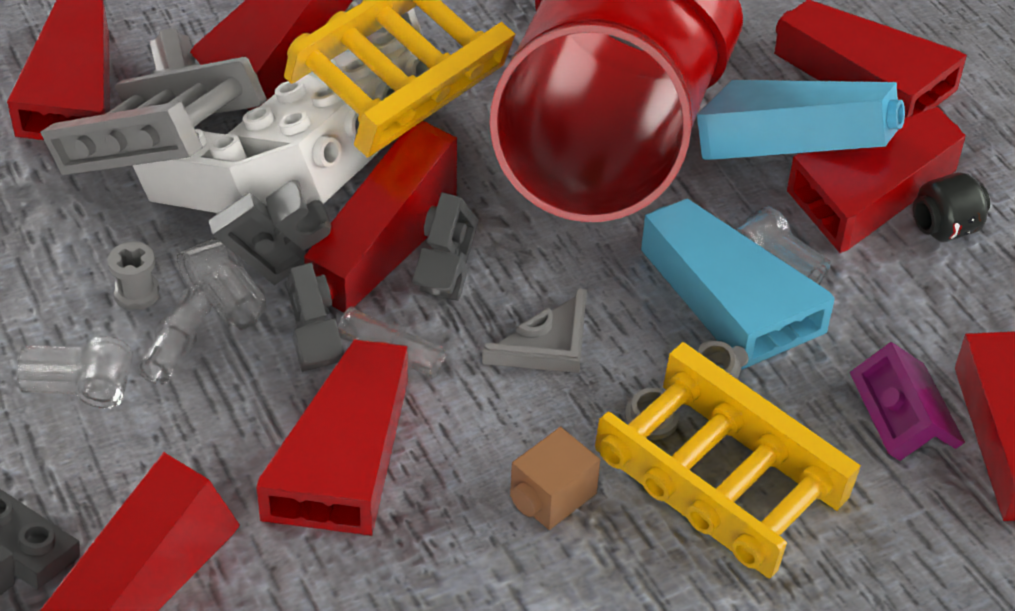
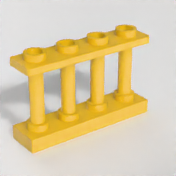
M363 0L359 5L347 12H337L329 19L326 25L311 34L304 33L298 36L288 48V60L284 78L293 84L313 72L359 115L358 122L360 123L353 145L368 158L504 66L516 34L502 21L485 33L481 30L475 32L441 0ZM418 6L463 47L453 54L448 52L442 54L403 19L401 15ZM384 27L426 65L429 70L418 77L415 75L408 77L366 37ZM349 49L384 81L394 93L382 101L379 98L372 100L330 60Z
M682 342L669 354L663 388L666 390L628 425L611 412H606L599 418L595 449L610 466L623 470L642 484L653 498L666 502L685 516L697 531L709 534L732 551L734 556L743 565L756 569L767 578H772L779 570L787 545L785 539L780 535L816 499L822 500L838 511L850 498L861 465L692 347ZM683 404L688 405L709 421L670 456L649 441L647 437ZM726 435L732 436L753 451V453L715 489L690 471V469ZM770 467H775L798 483V485L760 522L734 502Z

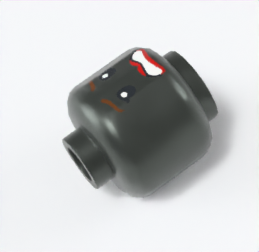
M957 172L930 180L921 186L917 198L913 202V217L919 230L924 234L931 235L938 241L948 242L976 233L983 228L990 208V197L986 188L979 184L971 175Z

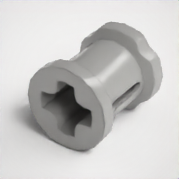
M134 241L122 243L112 249L107 261L109 271L116 277L114 290L116 303L126 310H143L152 306L158 300L160 290L158 280L152 276V270L155 266L154 251L150 246Z

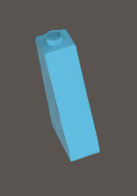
M731 80L697 114L702 159L715 160L884 147L895 133L902 128L905 119V106L903 100H899L897 97L896 82Z
M688 198L669 206L660 207L645 215L641 251L717 341L725 342L732 348L741 346L746 350L749 360L745 366L741 367L742 370L827 333L835 297L828 290Z

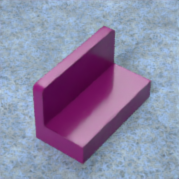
M893 342L888 343L849 372L889 455L901 461L934 437H937L954 449L965 443L924 363Z

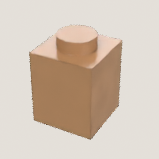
M560 426L512 462L510 497L522 514L527 517H534L548 530H551L597 494L601 459Z

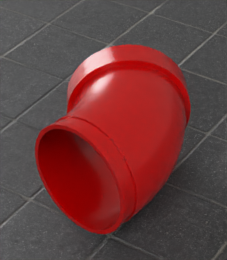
M535 0L536 13L497 84L490 110L492 146L499 165L511 184L520 194L540 209L564 219L580 222H604L623 218L638 212L655 201L670 186L680 171L689 147L691 130L705 92L723 75L743 26V13L739 0ZM611 36L619 37L621 39L629 41L643 50L624 44Z

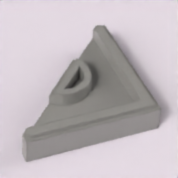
M577 289L575 297L552 311L550 308H546L516 326V332L500 342L486 343L483 346L482 364L579 373L587 290Z

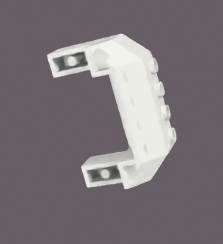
M352 2L345 12L351 10L358 4L356 2ZM414 8L401 15L403 19L424 37ZM384 27L366 37L408 77L411 75L418 77L429 70L426 65ZM349 49L330 60L372 100L379 98L382 101L394 93L384 81ZM311 72L293 84L287 81L279 85L271 98L260 107L247 112L243 116V121L228 134L204 132L200 129H195L203 148L191 157L132 166L150 202L219 214L248 193H252L267 206L266 197L293 180L300 182L301 193L306 204L314 200H320L324 204L382 149L367 158L353 145L360 124L358 122L359 115L319 77Z

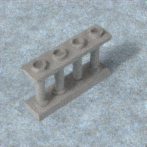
M241 57L122 80L115 85L122 103L106 114L53 123L40 133L62 175L188 158L203 148L194 129L196 125L212 114L259 107L266 102V96L249 59Z

